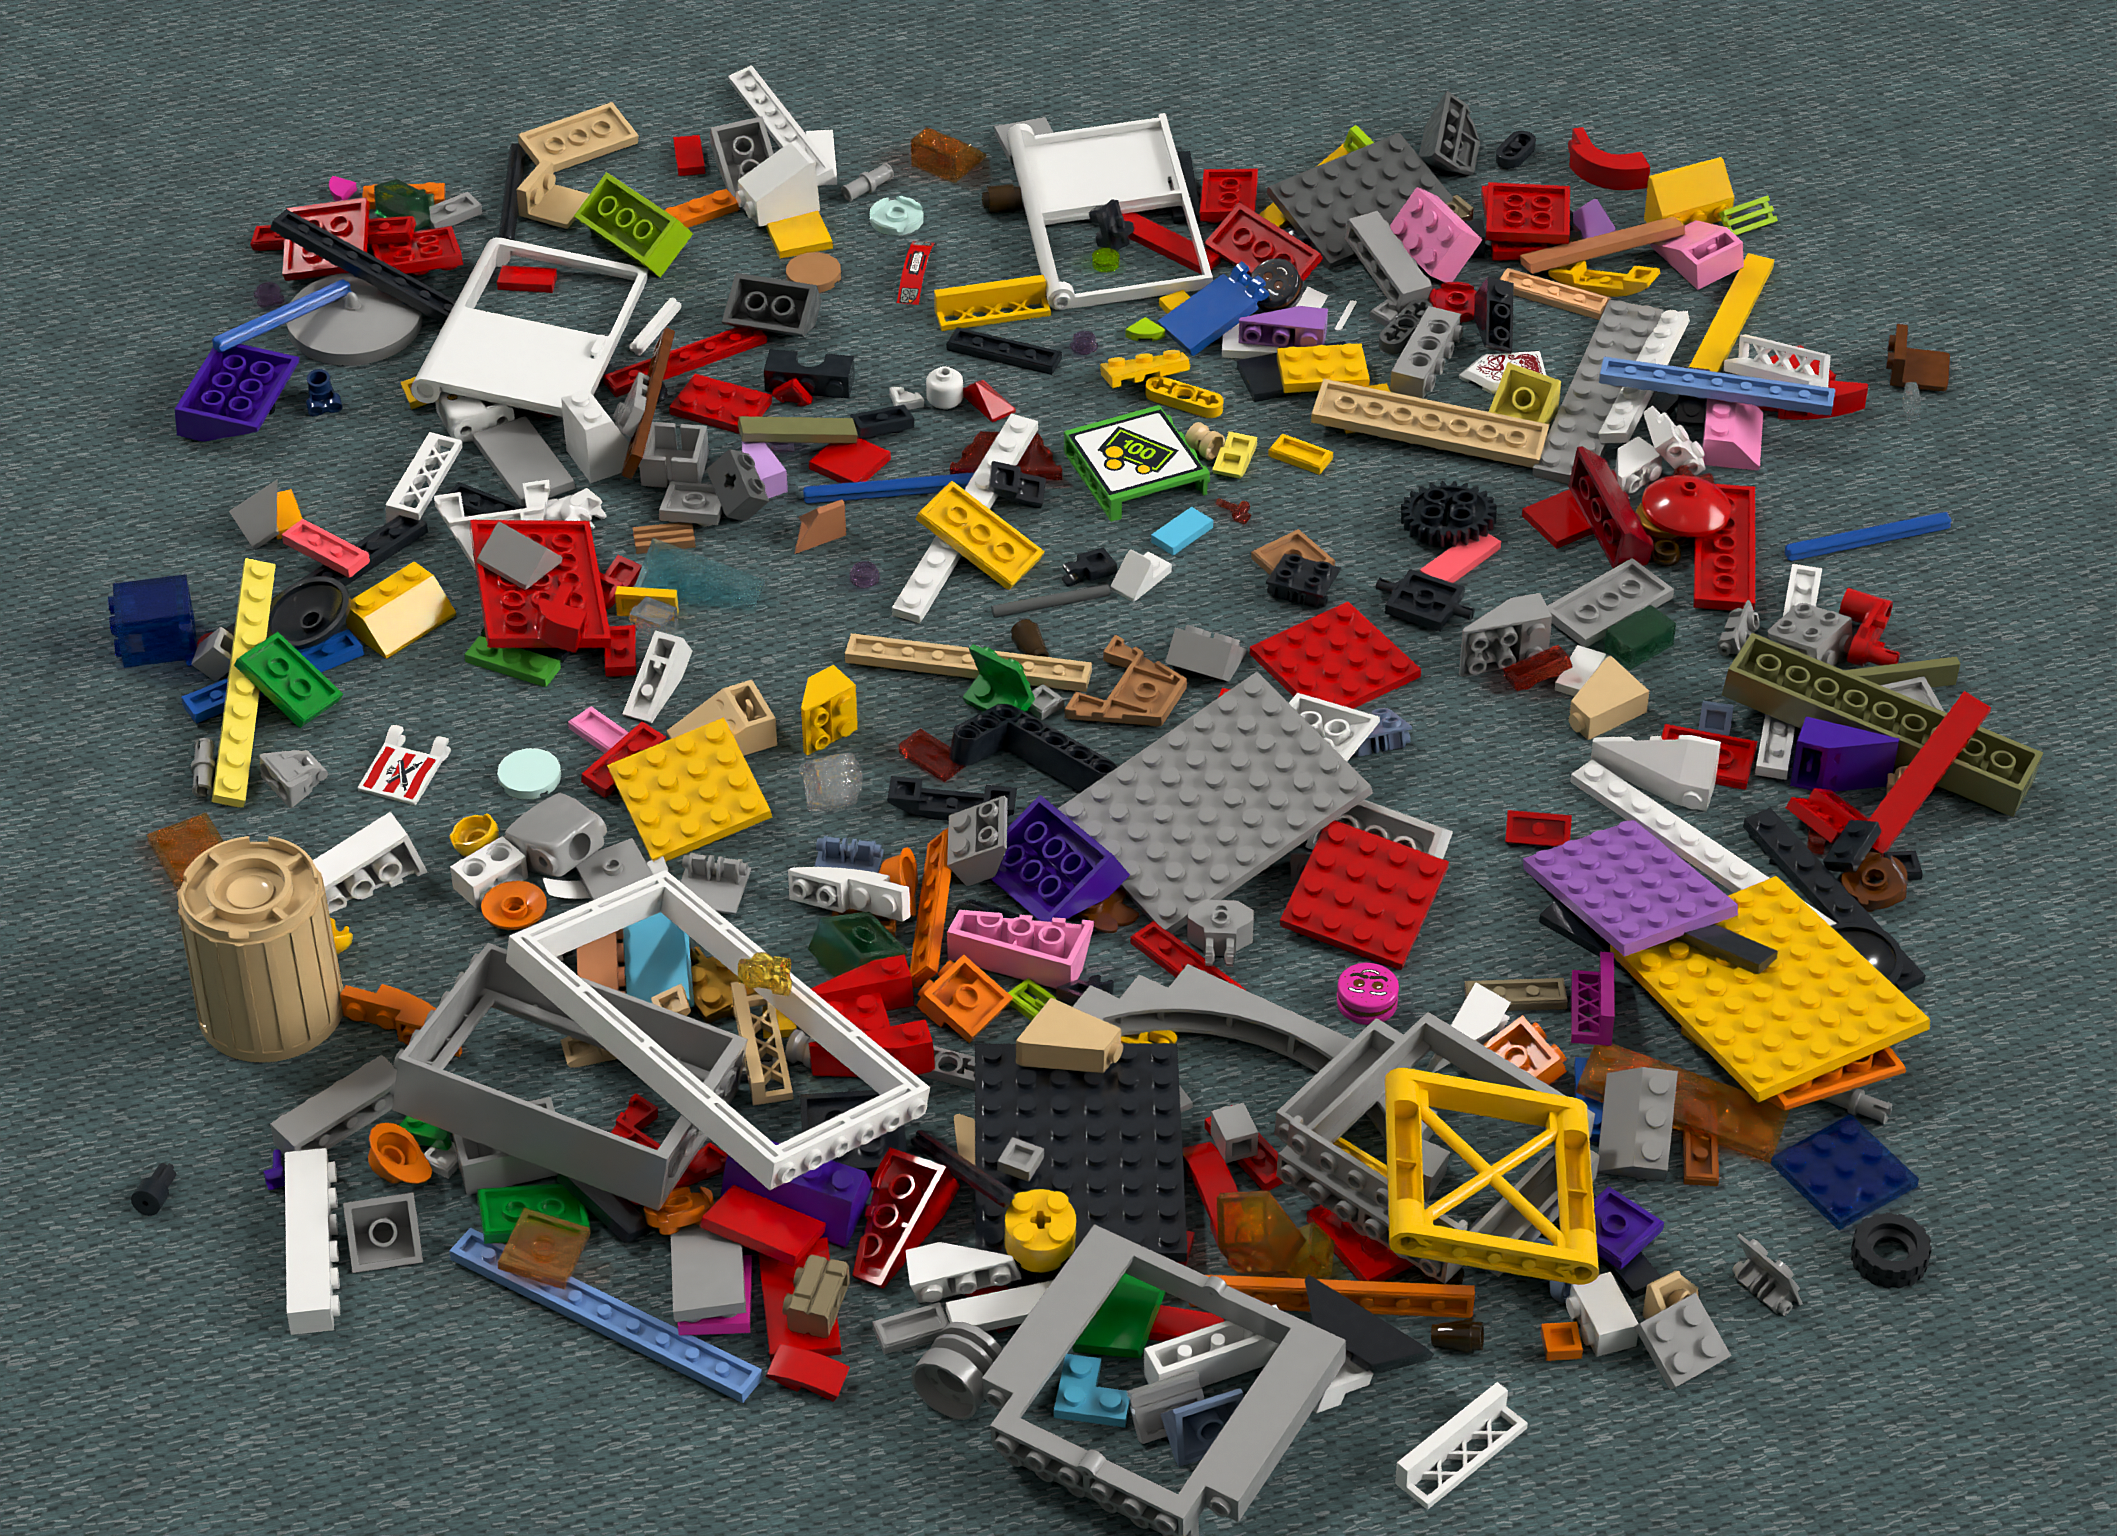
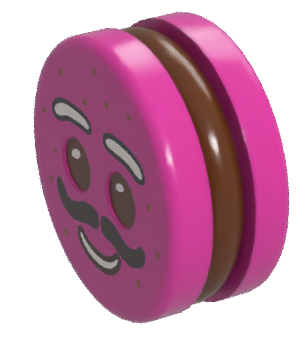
M1375 963L1355 964L1344 970L1338 979L1337 1007L1347 1019L1356 1023L1370 1024L1376 1018L1384 1022L1392 1017L1397 1009L1399 983L1393 972L1382 965Z

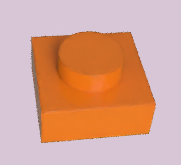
M1577 1322L1541 1324L1540 1333L1546 1361L1582 1359L1583 1348Z

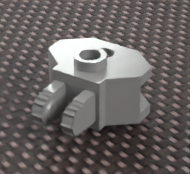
M1203 900L1188 908L1187 941L1203 950V955H1206L1205 966H1213L1215 956H1224L1226 966L1233 967L1236 951L1253 943L1254 910L1234 900Z

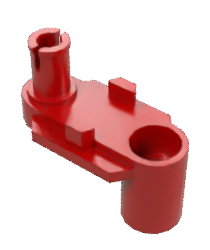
M1851 588L1846 590L1840 605L1839 614L1851 617V621L1861 623L1849 649L1848 663L1861 667L1868 663L1878 666L1898 664L1900 652L1884 648L1885 643L1878 641L1889 622L1893 601Z

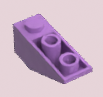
M1297 306L1242 317L1239 319L1238 343L1281 348L1324 345L1327 333L1328 309Z

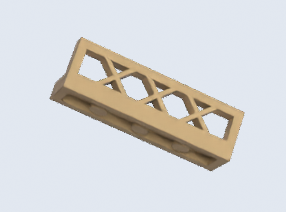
M744 981L731 983L732 1004L738 1034L748 1039L744 1064L753 1106L793 1099V1091L775 1007L760 994L747 996ZM767 1005V1010L761 1017L750 1013L749 1007ZM761 1028L773 1034L766 1042L755 1037V1034ZM766 1053L778 1059L771 1068L760 1061ZM772 1078L782 1083L784 1089L765 1092V1085Z

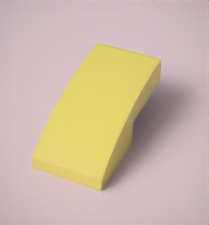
M1229 432L1224 447H1220L1212 469L1213 473L1241 479L1257 447V437Z

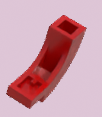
M1583 127L1572 129V139L1568 141L1570 153L1569 167L1578 177L1590 184L1612 190L1648 188L1650 165L1642 152L1628 154L1607 153L1592 144Z

